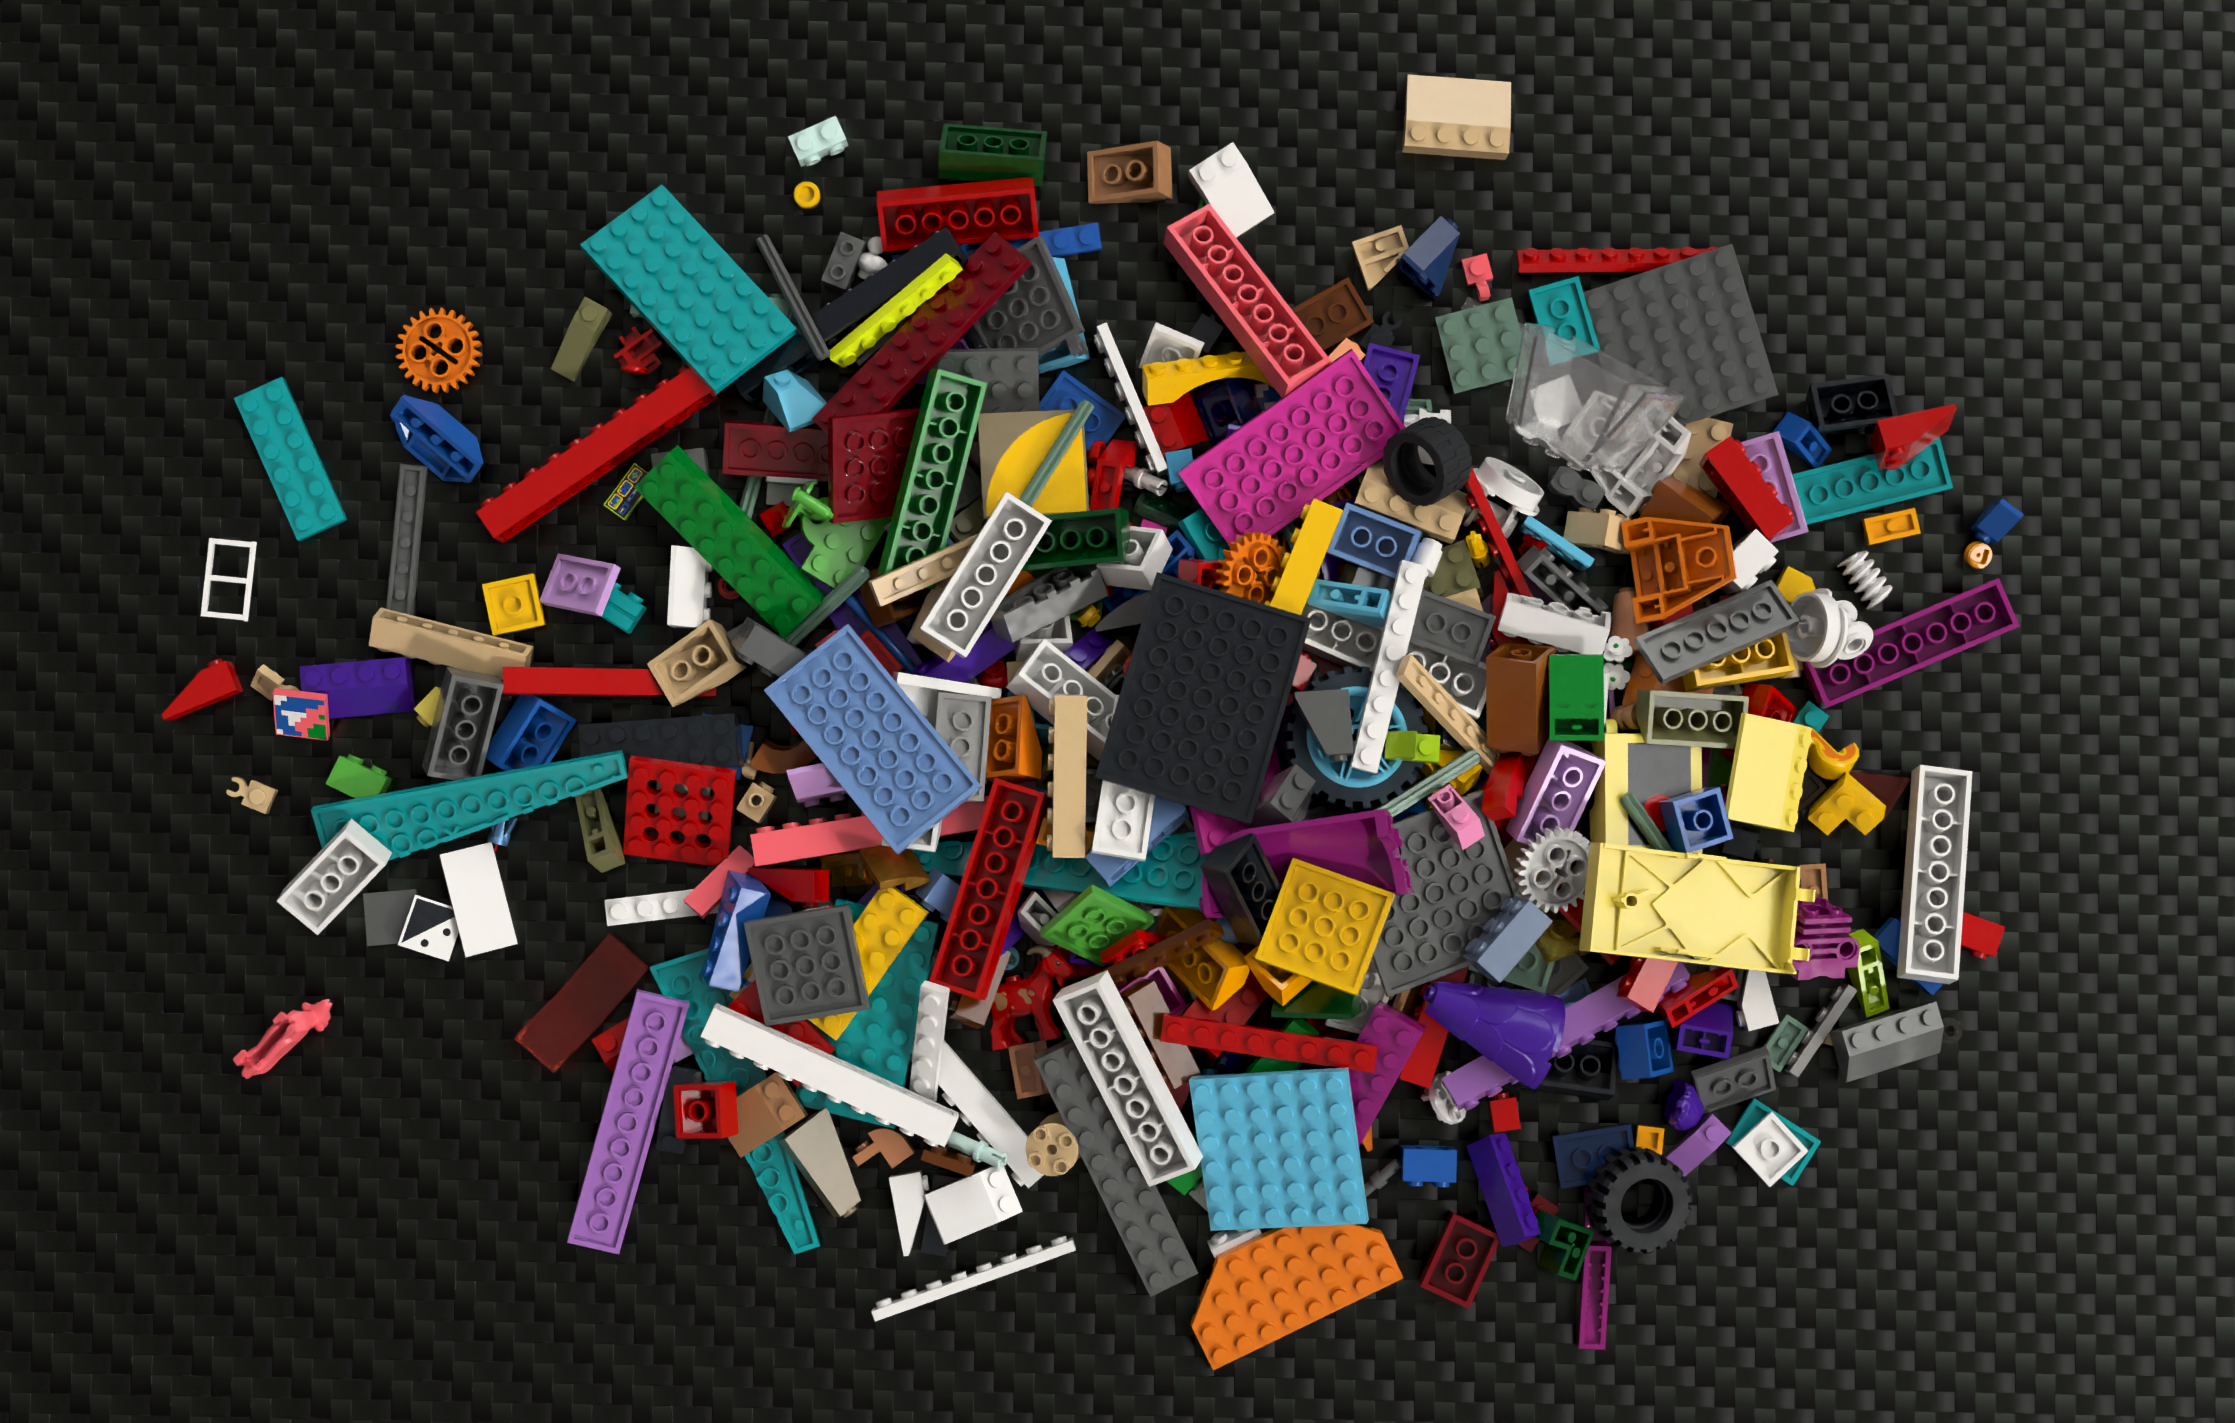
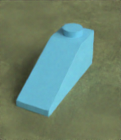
M1315 579L1307 603L1365 625L1384 627L1391 594L1387 589Z

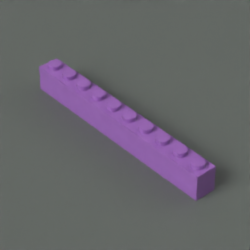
M1678 962L1659 1002L1664 999L1663 995L1672 990L1673 993H1676L1687 986L1686 982L1689 981L1690 974L1682 962ZM1625 975L1565 1008V1026L1558 1052L1553 1051L1551 1058L1556 1055L1558 1058L1567 1055L1572 1051V1046L1579 1042L1581 1045H1584L1595 1038V1033L1602 1029L1604 1032H1607L1618 1025L1617 1021L1626 1016L1627 1019H1630L1641 1012L1616 996L1619 991V982ZM1483 1055L1442 1078V1084L1458 1111L1463 1108L1465 1111L1472 1109L1479 1104L1478 1100L1486 1095L1489 1098L1495 1096L1503 1090L1501 1087L1509 1082L1511 1084L1519 1082Z

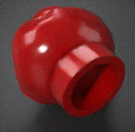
M998 660L982 671L979 675L980 685L1002 689L1001 694H1003L1008 685L1005 664Z

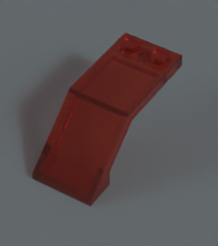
M611 933L608 934L565 986L525 1024L514 1039L555 1073L602 1025L650 969L649 966Z

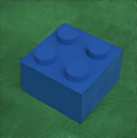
M1704 787L1659 802L1670 846L1674 852L1691 853L1734 839L1720 787Z
M1664 1019L1638 1021L1615 1027L1614 1040L1618 1046V1069L1622 1080L1652 1078L1674 1072L1668 1023Z
M1399 1145V1162L1402 1167L1398 1170V1177L1404 1183H1407V1186H1423V1182H1431L1435 1187H1449L1450 1182L1456 1183L1457 1150L1452 1146Z

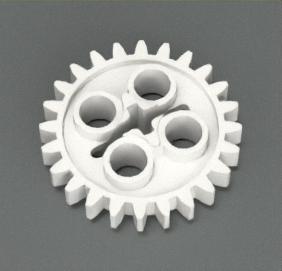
M1556 826L1554 833L1550 829L1545 828V836L1540 835L1538 832L1535 833L1537 841L1533 842L1528 839L1527 843L1530 847L1528 849H1520L1524 857L1516 858L1521 867L1514 869V872L1520 875L1514 881L1521 885L1517 890L1524 895L1523 898L1530 900L1547 913L1550 908L1552 912L1557 913L1559 907L1566 912L1568 910V903L1577 907L1576 899L1579 897L1584 900L1583 892L1586 885L1589 855L1588 844L1590 841L1582 837V834L1579 832H1573L1568 827L1563 831V829ZM1556 848L1555 854L1550 857L1551 851ZM1577 860L1576 865L1570 869L1573 861ZM1542 871L1541 877L1536 880L1537 874ZM1563 883L1562 888L1557 891L1559 884Z

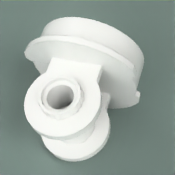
M1486 457L1479 469H1473L1486 497L1488 494L1491 496L1496 494L1503 500L1511 503V506L1506 510L1488 500L1506 539L1510 536L1519 520L1515 516L1518 511L1530 516H1536L1539 513L1537 504L1543 497L1544 491L1526 474L1492 457ZM1468 503L1461 523L1465 527L1469 526L1472 521L1477 523L1476 519L1479 518L1476 510H1472Z
M1819 588L1811 593H1802L1790 605L1800 621L1796 627L1787 630L1792 656L1799 661L1810 662L1816 668H1824L1834 663L1837 658L1847 660L1859 656L1872 643L1873 630L1867 623L1856 621L1857 610L1854 605L1846 600L1835 601L1829 589Z

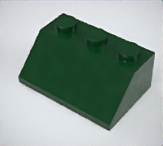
M1312 981L1284 1006L1274 999L1271 1017L1351 1020L1361 1013V989L1357 997Z

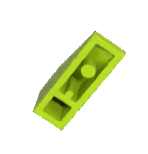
M1864 929L1848 934L1858 941L1860 951L1858 966L1846 969L1853 987L1857 990L1856 996L1863 1015L1867 1018L1890 1008L1879 941Z

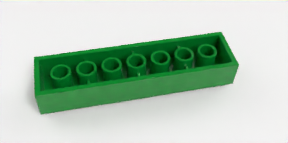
M931 369L929 371L878 576H882L946 548L988 383L940 369ZM934 583V584H932V585H930V586H927V587H925V588H927V589H935L936 583Z
M678 445L634 487L783 639L819 606L826 597Z

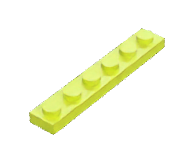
M945 253L830 349L829 358L831 361L843 368L854 363L857 357L873 347L887 332L892 331L905 317L913 314L917 307L927 299L932 298L946 283L951 282L963 270L959 262Z

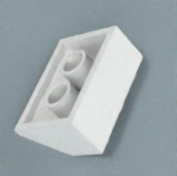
M671 545L667 625L674 629H696L711 617L710 608H706L707 598H711L712 582H708V572H712L713 567L691 547Z

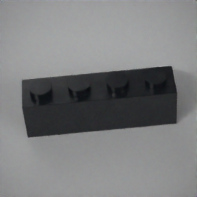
M1250 833L1215 847L1200 867L1237 940L1259 946L1281 886L1256 835Z
M1591 1040L1584 1045H1581L1579 1042L1571 1047L1572 1051L1561 1058H1558L1556 1055L1548 1060V1063H1551V1067L1536 1089L1525 1086L1521 1082L1516 1084L1509 1082L1504 1086L1609 1101L1615 1093L1618 1046L1614 1042Z

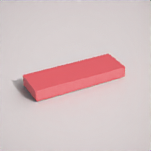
M739 845L728 856V859H724L683 899L684 903L704 919L721 901L728 870L749 874L750 867H757L755 866L754 857Z

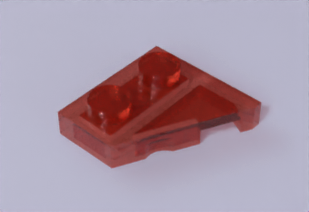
M1850 772L1854 779L1886 806L1884 819L1881 822L1885 821L1910 781L1907 777Z

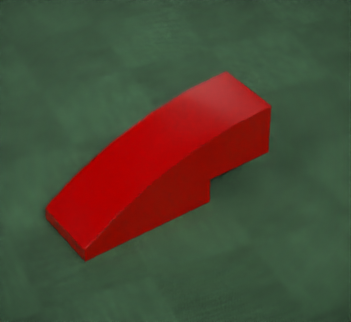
M1521 752L1501 754L1490 772L1481 811L1491 821L1515 817L1517 799H1523L1527 756L1522 755Z

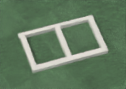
M209 538L201 616L248 621L257 542ZM215 544L250 548L247 578L212 575ZM211 581L246 584L243 615L208 611Z

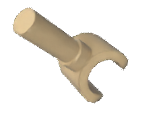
M750 742L744 767H742L743 776L751 780H755L758 769L749 765L753 759L755 742Z

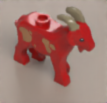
M1038 945L1029 948L1027 951V955L1038 953L1042 956L1030 978L1021 979L1020 974L1005 977V983L999 984L989 1011L993 1023L990 1030L992 1051L1026 1043L1024 1036L1017 1031L1015 1024L1017 1017L1033 1014L1036 1019L1040 1041L1061 1037V1033L1054 1025L1050 1013L1053 997V977L1057 979L1060 987H1063L1065 978L1073 975V969L1065 958L1051 946Z

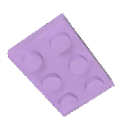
M558 553L539 602L547 606L602 617L621 568L611 563Z

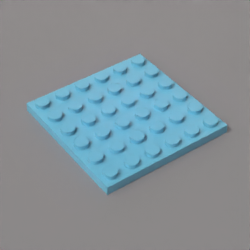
M1348 1067L1190 1077L1189 1085L1198 1147L1203 1155L1201 1168L1211 1231L1368 1223V1210Z

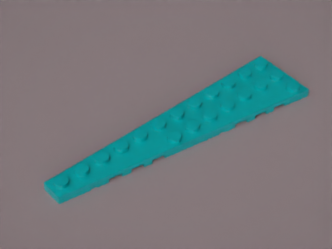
M618 750L313 806L311 813L322 848L352 818L392 852L389 860L398 857L403 858L420 849H428L441 842H448L496 825L516 815L530 813L536 808L545 805L550 806L564 798L575 797L588 790H595L626 779L628 771L623 751Z
M1195 832L1169 834L1165 840H1162L1157 847H1154L1146 855L1145 862L1139 861L1133 868L1109 887L1092 869L1085 858H1053L1052 851H1047V846L1036 843L1022 887L1081 894L1092 884L1122 900L1200 910L1199 898L1202 897V869L1200 866L1209 855L1200 856ZM938 842L936 852L911 850L927 874L934 867L948 877L962 879L974 842Z
M709 948L649 967L664 996L689 1002L682 1032L707 1082L736 1081V1096L738 1097L768 1078L766 1070L755 1066L753 1060L744 1057V1059L737 1058L729 1053V1049L722 1046L719 1048L710 1046L705 1043V1038L701 1037L715 1004L718 1003L728 1007L735 1000L729 996L731 990L708 986L702 977V965L707 958ZM784 1130L744 1156L748 1164H750L756 1180L762 1188L795 1255L819 1247L820 1242L796 1165L778 1141L786 1135Z

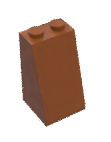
M1506 641L1486 657L1487 748L1496 749L1501 753L1521 752L1524 756H1535L1543 750L1547 742L1549 728V654H1556V647Z

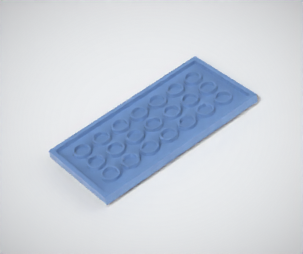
M849 624L764 690L897 855L982 788Z

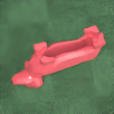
M330 999L322 1000L315 1005L304 1002L302 1004L303 1011L292 1010L287 1015L284 1012H280L272 1020L274 1024L266 1031L257 1046L248 1052L241 1050L233 1058L237 1066L244 1065L241 1072L242 1076L249 1079L253 1075L268 1072L310 1029L315 1028L318 1032L323 1031L329 1024L328 1021L331 1017L329 1011L333 1002Z

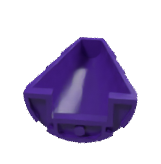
M1434 982L1432 985L1427 986L1423 995V999L1426 1001L1425 1013L1458 1039L1466 1041L1488 1060L1496 1063L1523 1085L1529 1086L1532 1089H1536L1551 1067V1063H1548V1060L1552 1057L1553 1051L1558 1052L1562 1040L1566 1014L1565 1005L1561 998H1558L1555 994L1539 991L1508 989L1507 987L1481 986L1479 983Z

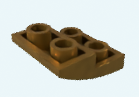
M875 846L860 850V859L880 891L900 884L907 891L930 883L929 876L911 849H905L898 855L890 846Z

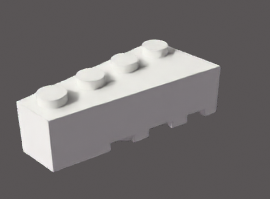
M1507 593L1498 623V630L1502 631L1504 635L1528 638L1529 642L1537 645H1542L1543 643L1553 645V647H1556V650L1562 652L1570 650L1579 654H1603L1610 632V612L1602 611L1599 616L1590 613L1591 610L1589 608L1579 607L1578 610L1574 611L1569 610L1564 603L1551 602L1549 605H1543L1544 602L1539 598Z

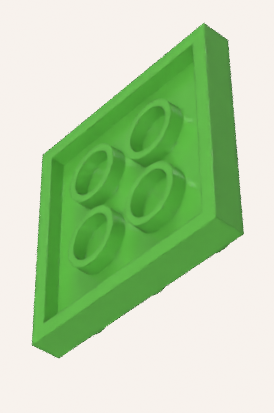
M1091 884L1040 930L1042 938L1103 967L1106 963H1102L1100 955L1102 951L1137 929L1145 931L1154 923V918L1152 914Z

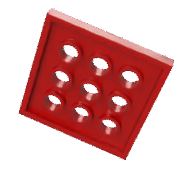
M631 756L628 770L623 854L716 867L724 859H728L731 844L736 769ZM656 780L661 784L662 788L654 790L648 785V782ZM684 784L688 788V792L679 793L675 790L674 785ZM709 787L714 791V795L711 797L704 796L700 789ZM648 804H655L660 808V812L651 813L646 806ZM673 808H683L686 811V815L683 817L676 816L673 813ZM708 811L713 818L711 820H704L699 816V812ZM648 827L655 828L659 835L655 837L649 836L645 829ZM680 831L684 834L685 838L676 840L672 837L671 832ZM705 834L710 838L711 842L701 843L697 836Z

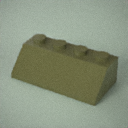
M1637 689L1636 718L1645 744L1735 749L1741 713L1748 714L1749 696Z

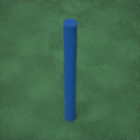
M853 595L845 601L848 607L909 674L913 673L916 665L881 627L875 629L870 614Z

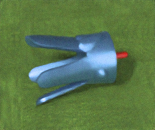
M516 816L509 819L505 829V821L491 826V832L487 841L495 844L494 851H497L498 845L507 846L510 833L518 819Z

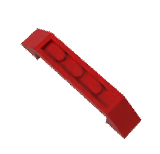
M1112 439L1098 458L1089 511L1118 508L1125 467L1134 468L1138 442ZM1103 579L1108 594L1106 597H1112L1114 586H1108Z

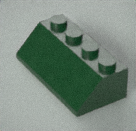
M944 123L939 148L938 178L949 181L983 182L1034 177V186H1042L1047 131Z
M1122 508L1044 515L1052 520L1021 571L1124 562L1130 541L1129 511Z

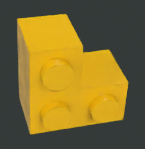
M1846 772L1810 806L1808 819L1826 835H1829L1843 820L1847 819L1866 836L1884 819L1886 806Z

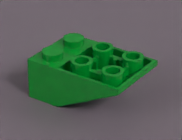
M1549 654L1550 741H1604L1603 654Z

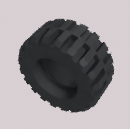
M1631 1147L1630 1151L1623 1148L1616 1151V1156L1609 1154L1604 1158L1605 1163L1602 1166L1598 1164L1595 1167L1594 1171L1596 1174L1594 1178L1589 1177L1587 1182L1590 1190L1585 1192L1584 1200L1589 1205L1585 1206L1586 1214L1591 1218L1590 1223L1592 1227L1607 1241L1623 1251L1627 1250L1629 1253L1638 1254L1641 1251L1644 1254L1654 1252L1653 1248L1661 1250L1667 1247L1666 1242L1669 1240L1674 1242L1678 1238L1676 1233L1680 1229L1684 1230L1687 1225L1684 1220L1686 1216L1690 1217L1692 1208L1688 1206V1203L1692 1202V1193L1686 1190L1690 1188L1688 1179L1683 1176V1171L1673 1164L1672 1161L1648 1148ZM1652 1179L1656 1194L1651 1209L1642 1218L1625 1222L1621 1215V1202L1625 1192L1632 1184L1639 1180Z

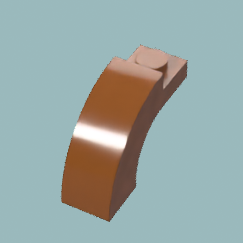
M766 738L749 765L763 772L783 774L787 773V770L807 766L817 755L804 739L796 744L784 746L775 744Z

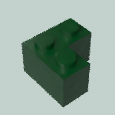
M1538 1209L1536 1218L1541 1234L1535 1237L1546 1243L1537 1265L1559 1276L1576 1281L1595 1231L1575 1221Z

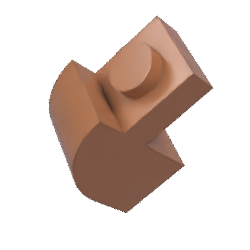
M879 1127L868 1133L874 1142L870 1144L866 1140L856 1147L855 1151L857 1154L852 1158L859 1166L880 1151L891 1168H894L914 1154L915 1150L900 1131L888 1127Z

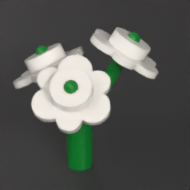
M1612 636L1605 645L1603 656L1605 659L1604 666H1608L1610 673L1609 690H1614L1616 687L1620 690L1624 689L1625 683L1631 678L1629 672H1632L1634 662L1624 660V657H1629L1633 652L1627 638L1621 639L1619 636Z

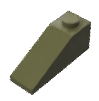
M584 297L570 323L551 370L575 382L612 316V313L607 308Z
M601 787L575 796L588 862L601 873L625 864L621 840Z

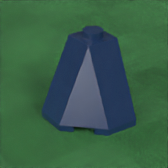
M1442 216L1403 253L1396 265L1434 301L1441 293L1460 235L1457 231L1458 226L1451 219L1446 218L1445 220Z

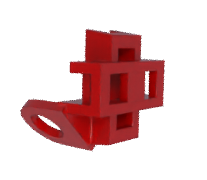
M634 326L632 333L625 338L623 336L619 337L625 347L613 356L621 363L620 370L623 373L648 376V374L662 365L655 352L661 349L663 344L656 338L652 329L641 335Z

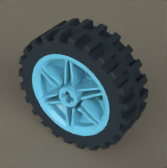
M1347 666L1338 671L1331 670L1323 676L1314 679L1301 692L1349 689L1350 709L1354 712V716L1351 718L1352 735L1356 732L1357 736L1372 671H1370V667L1362 666L1360 669H1352V666ZM1399 682L1387 732L1417 731V734H1427L1428 727L1423 725L1421 718L1424 715L1422 708L1417 709L1413 702L1415 697L1410 692L1407 694L1401 688L1403 684ZM1294 702L1291 703L1288 708V714L1283 720V735L1280 738V746H1283L1284 750L1282 755L1283 763H1287L1288 767L1297 764L1316 781L1311 796L1314 798L1313 802L1318 805H1327L1330 807L1329 810L1332 811L1345 810L1347 813H1356L1358 811L1374 810L1389 802L1392 798L1401 795L1415 781V776L1424 765V762L1384 759V752L1381 755L1376 774L1350 768L1351 757H1347V761L1331 762L1330 758H1324Z

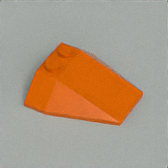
M1643 517L1621 522L1624 547L1631 555L1637 596L1632 598L1637 625L1663 620L1737 578L1730 528L1727 525Z

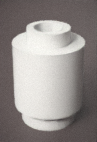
M1423 538L1418 543L1411 560L1412 563L1428 567L1425 579L1434 576L1443 553L1441 551L1442 544L1431 538Z

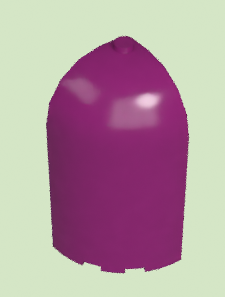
M1386 809L1245 829L1227 836L1217 845L1220 846L1250 833L1255 834L1281 887L1292 858L1395 893V896L1413 893L1407 859H1401L1398 848L1403 846L1398 828L1393 829V817ZM1202 871V897L1199 898L1201 913H1204L1206 918H1226Z

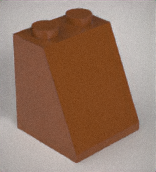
M1669 477L1662 481L1658 480L1650 492L1653 494L1649 502L1646 501L1641 506L1638 514L1640 515L1639 518L1654 517L1721 525L1732 507L1674 477Z

